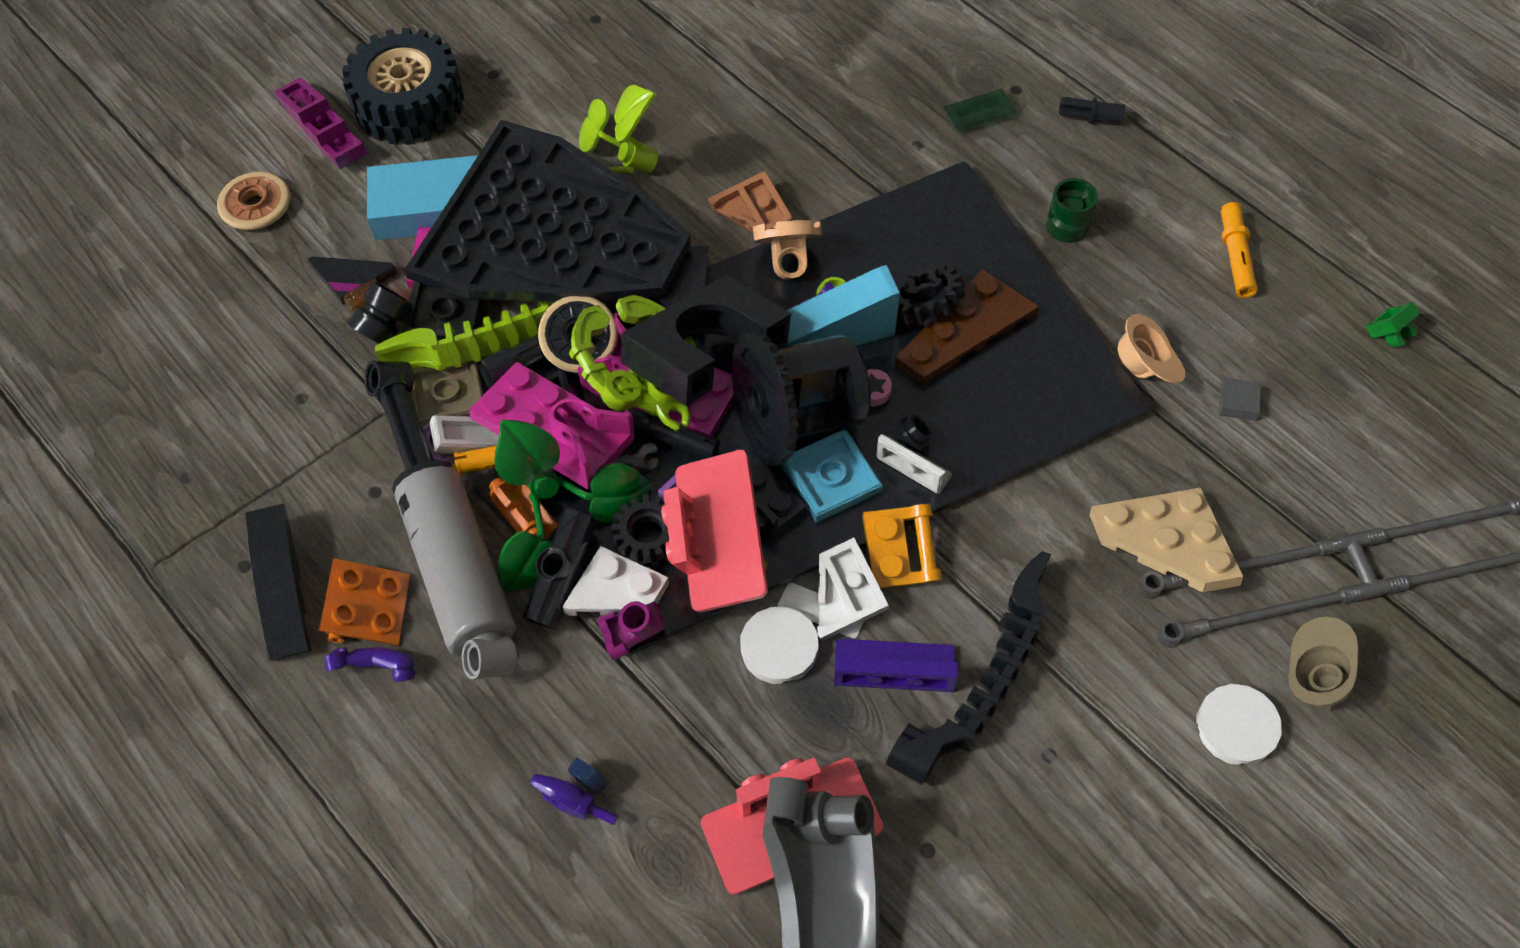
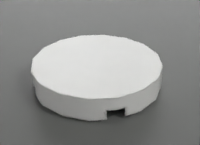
M769 607L757 612L745 624L740 636L741 655L746 668L758 679L771 684H783V682L791 680L794 682L803 678L813 668L818 655V633L811 620L800 611L788 607Z
M1229 684L1217 687L1205 697L1196 714V724L1198 723L1202 744L1215 757L1228 764L1241 765V763L1255 764L1261 762L1275 750L1282 735L1281 718L1275 705L1262 692L1246 685Z

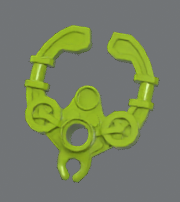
M636 295L621 298L616 304L620 319L631 324L641 323L666 309L652 300ZM600 305L584 308L579 314L572 330V348L569 355L573 360L577 359L583 369L581 375L584 380L588 381L600 393L602 401L609 408L616 411H628L634 406L641 408L653 416H658L666 426L675 431L679 430L681 425L685 428L690 426L691 415L687 406L630 369L629 372L625 370L609 372L604 362L596 363L591 355L595 350L591 337L602 334L610 322V317ZM693 337L685 339L686 342L696 347ZM670 411H676L681 414V425L670 418Z

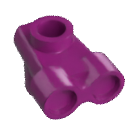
M638 601L630 602L622 608L619 614L614 610L597 618L599 628L605 638L607 652L612 660H617L630 654L631 647L653 637L656 633L666 628L656 602L648 604Z

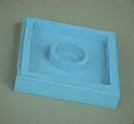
M846 428L793 452L792 457L785 464L781 465L800 498L807 505V509L816 523L882 492L883 485Z

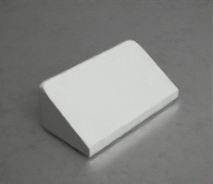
M881 434L878 437L877 459L933 492L940 494L952 477L950 471L889 436Z

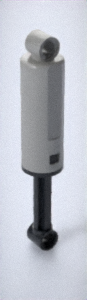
M372 360L365 369V388L369 396L378 397L382 402L405 467V471L395 479L392 491L446 647L451 654L462 657L463 670L471 680L510 676L513 674L517 664V652L511 639L516 625L458 469L451 462L434 460L410 395L414 384V374L410 363L404 361Z

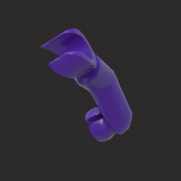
M386 647L355 649V652L348 653L347 648H338L325 657L326 672L347 665L362 668L379 666L393 669L392 677L397 682L411 680L415 676L413 668L415 662L413 658L407 653Z

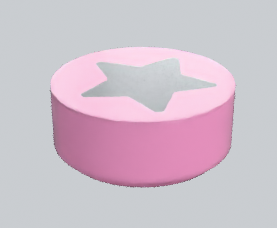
M869 369L867 371L871 389L870 406H879L887 402L891 395V379L881 370Z

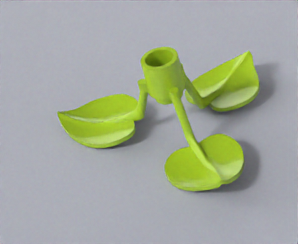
M630 85L625 89L617 104L614 115L615 122L617 123L615 126L616 138L603 132L610 115L608 105L601 99H594L589 106L588 116L584 119L580 129V149L583 152L590 153L596 148L599 138H602L620 147L618 159L624 165L607 168L615 173H628L632 175L635 169L650 174L657 164L658 151L656 148L639 142L631 134L657 94L637 85Z

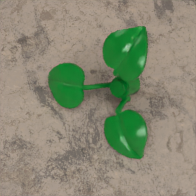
M501 420L499 438L495 450V468L498 475L505 482L513 485H526L531 491L529 499L533 505L537 528L536 536L526 531H520L510 537L504 544L498 560V579L503 589L512 592L531 588L536 584L539 576L535 568L536 559L552 543L550 540H543L545 530L539 503L540 499L553 497L557 493L558 488L562 486L585 500H591L589 512L593 518L600 522L614 523L613 517L615 512L621 514L620 506L623 503L631 507L630 499L633 497H637L638 503L644 502L643 495H648L650 480L628 464L611 463L603 466L595 473L590 484L592 492H586L566 481L563 476H557L552 470L559 461L560 448L556 439L549 432L528 422Z

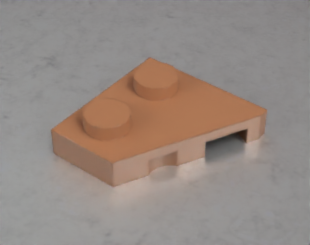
M765 171L708 198L709 205L713 211L753 233V227L765 224V229H773L776 222L793 221L791 214Z

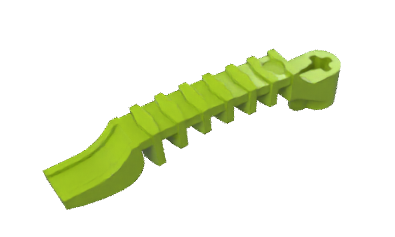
M538 301V308L533 310L529 309L527 303L521 304V314L511 317L508 310L502 311V321L494 324L489 316L484 317V327L474 329L470 321L463 322L464 333L457 335L450 322L445 323V339L437 340L435 332L431 329H413L376 345L375 353L379 361H404L410 363L412 368L428 367L441 371L453 365L455 368L462 367V363L471 360L478 362L481 360V357L493 354L503 348L513 347L537 335L541 318L546 310L555 302L548 304L547 301ZM600 301V302H602V303L605 305V304H607L609 301Z

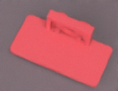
M736 450L679 466L675 472L677 487L663 490L665 505L662 506L661 513L663 521L668 527L669 541L666 542V554L672 565L688 575L692 608L702 613L765 597L768 587L748 454L743 450Z
M815 757L806 761L803 758L793 759L782 765L779 772L766 777L764 774H757L747 778L741 783L742 787L736 789L737 802L702 817L701 828L725 888L730 895L741 894L775 879L762 836L771 778L788 777L804 781L808 784L807 792L826 791L833 796L865 795L871 800L874 808L875 837L882 833L883 822L853 759L843 758L819 768Z

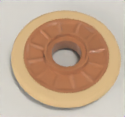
M268 172L246 173L233 179L223 188L218 197L217 209L222 220L234 228L241 230L261 229L273 224L284 215L289 207L291 194L286 182L277 175ZM254 196L262 197L261 201L257 204H246Z

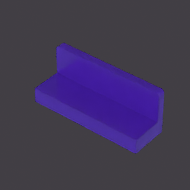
M855 639L836 640L834 686L954 692L958 678V662H955V648L953 645Z

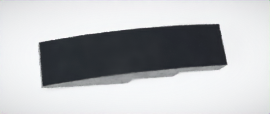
M283 503L246 512L253 580L268 660L273 661L309 652L311 647L304 619L306 610L299 583L301 573L286 506Z

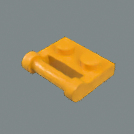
M931 504L863 512L862 517L869 567L880 589L942 581L941 569L937 568L930 525V517L933 516ZM904 521H915L922 571L911 572Z

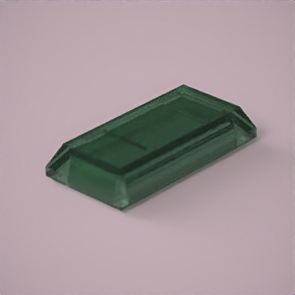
M1002 88L944 106V110L958 132L997 121L1016 113L1014 106Z

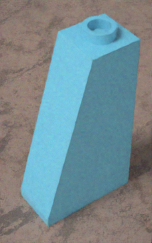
M887 265L878 267L786 310L791 313L788 343L783 347L839 334L846 336L856 346L895 335L900 292Z

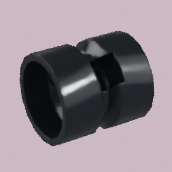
M371 281L362 297L365 305L356 307L347 324L360 334L380 344L395 336L398 331L395 323L397 321H404L413 304L382 284Z

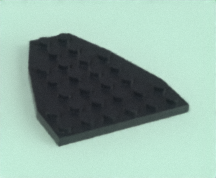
M501 120L404 271L407 279L469 299L556 302L568 296L592 297L599 301L619 300L632 295L644 298L660 297L664 295L690 247L691 236L643 191L562 137Z

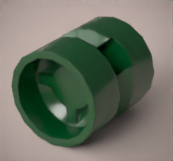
M1070 178L1056 185L1046 222L1047 231L1053 238L1061 242L1073 243L1086 237L1098 199L1097 191L1091 183L1083 179Z

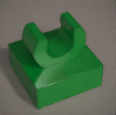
M1414 302L1390 307L1365 327L1372 338L1385 336L1390 347L1403 346L1406 343L1401 334L1404 338L1417 334V329L1411 321L1420 312Z

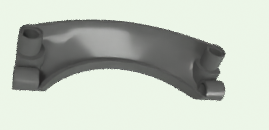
M788 777L771 778L762 836L774 874L779 899L782 948H879V885L874 808L871 800L865 795L833 796L826 791L807 792L808 784L804 781Z

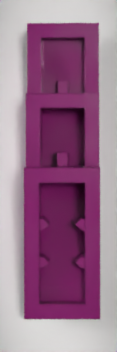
M300 77L274 91L276 98L294 121L339 169L368 154L364 144L349 131L345 121L331 110L327 99L303 78Z

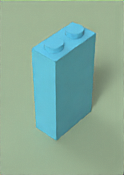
M478 155L367 167V220L374 239L382 240L417 236L418 227H432Z

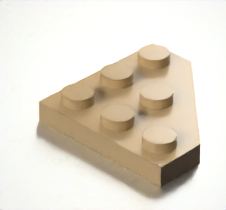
M1201 488L1091 506L1090 518L1101 545L1114 551L1118 548L1138 557L1137 562L1166 575L1168 571L1188 580V586L1201 592L1241 585L1243 579L1241 570Z

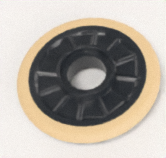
M568 296L556 301L546 310L539 324L538 339L543 354L553 365L568 372L578 373L580 364L577 359L573 360L569 355L572 346L571 340L568 338V332L575 325L582 310L595 305H600L610 317V322L602 334L591 337V342L595 346V350L591 355L596 360L613 354L617 345L618 330L612 312L602 302L592 297Z

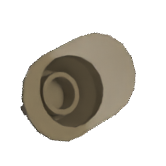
M1319 617L1303 624L1294 635L1288 675L1289 688L1294 696L1305 704L1321 706L1324 710H1331L1332 706L1346 701L1353 693L1357 680L1359 645L1357 635L1349 624L1339 618Z

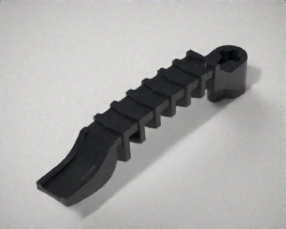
M1044 551L1040 552L1027 564L1016 579L1008 602L1009 612L1003 613L998 625V629L1002 633L996 644L997 652L994 653L989 665L990 670L986 669L979 681V686L982 689L974 686L967 698L968 705L961 703L957 709L954 719L959 723L957 724L947 719L944 725L928 733L908 723L888 756L887 766L923 785L941 755L960 749L970 751L977 733L981 735L988 717H993L1000 698H1005L1011 680L1015 681L1022 662L1025 663L1031 646L1035 644L1041 628L1040 622L1045 611L1038 596V584L1047 569L1046 565L1052 554Z

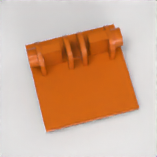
M333 558L319 631L326 632L329 635L328 640L333 643H343L345 637H353L399 646L410 574Z

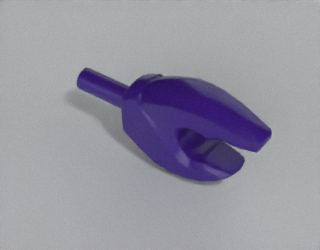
M535 774L530 781L531 785L542 793L543 798L548 803L570 816L586 820L589 814L612 825H615L618 819V815L594 805L595 798L593 795L584 792L570 782Z

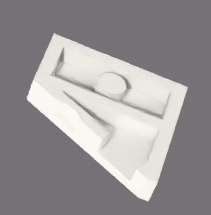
M855 538L819 554L818 635L821 642L889 609V605Z
M600 546L564 603L563 610L569 616H577V612H600L602 616L614 610L619 614L626 604L634 601L643 604L651 602L658 604L669 585L668 577Z

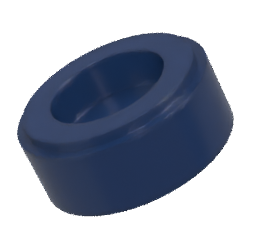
M577 757L567 769L573 778L597 795L598 793L601 794L609 783L603 775Z

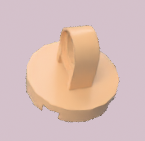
M813 220L776 222L773 229H765V224L753 227L754 242L771 244L775 273L782 279L791 280L805 272L807 268L806 241L823 236L822 222L818 221L813 224ZM785 254H792L798 259L799 265L796 272L788 273L782 268L781 261Z

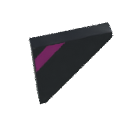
M313 256L308 258L312 269L342 305L365 293L371 281L381 283L397 273L395 266L391 262Z

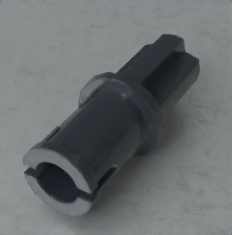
M1062 97L1059 104V114L1061 116L1088 119V123L1091 124L1093 121H1101L1122 125L1125 104L1097 101L1095 97H1093L1092 101Z

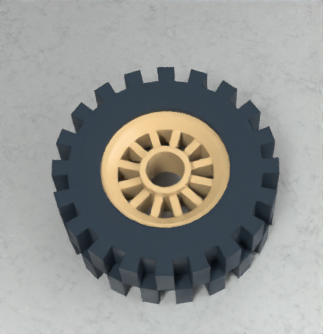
M402 28V34H395L394 29L385 31L386 36L383 38H379L377 34L370 36V44L365 45L363 42L359 43L356 46L358 54L350 53L346 58L348 65H343L342 73L344 78H342L355 119L367 135L372 132L373 138L380 142L386 136L388 143L394 145L398 144L399 139H404L406 145L415 144L414 138L422 137L423 142L431 140V132L436 131L441 135L446 131V122L451 125L456 122L457 116L455 112L461 113L463 109L464 91L454 53L452 54L451 47L447 43L442 44L441 37L434 34L429 39L428 32L419 29L417 34H413L411 28Z

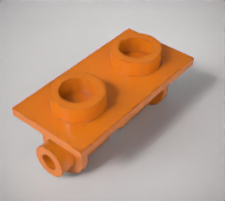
M501 478L494 479L489 485L492 502L516 532L526 531L536 536L537 528L533 505L529 499L531 494L529 488L526 485L509 484ZM539 501L545 530L543 540H546L557 529L559 524Z

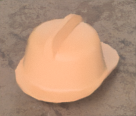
M1142 314L1131 315L1126 320V332L1119 340L1117 347L1122 363L1136 377L1149 378L1156 375L1170 383H1181L1186 377L1185 369L1172 349L1164 331L1148 316Z

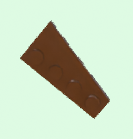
M982 269L965 286V298L959 299L960 307H950L951 315L944 316L940 314L937 316V322L931 321L896 356L895 366L923 385L959 363L961 357L971 351L975 353L984 348L986 343L999 334L1003 336L1010 332L1018 322L1025 318L1029 320L1036 316L1039 306Z

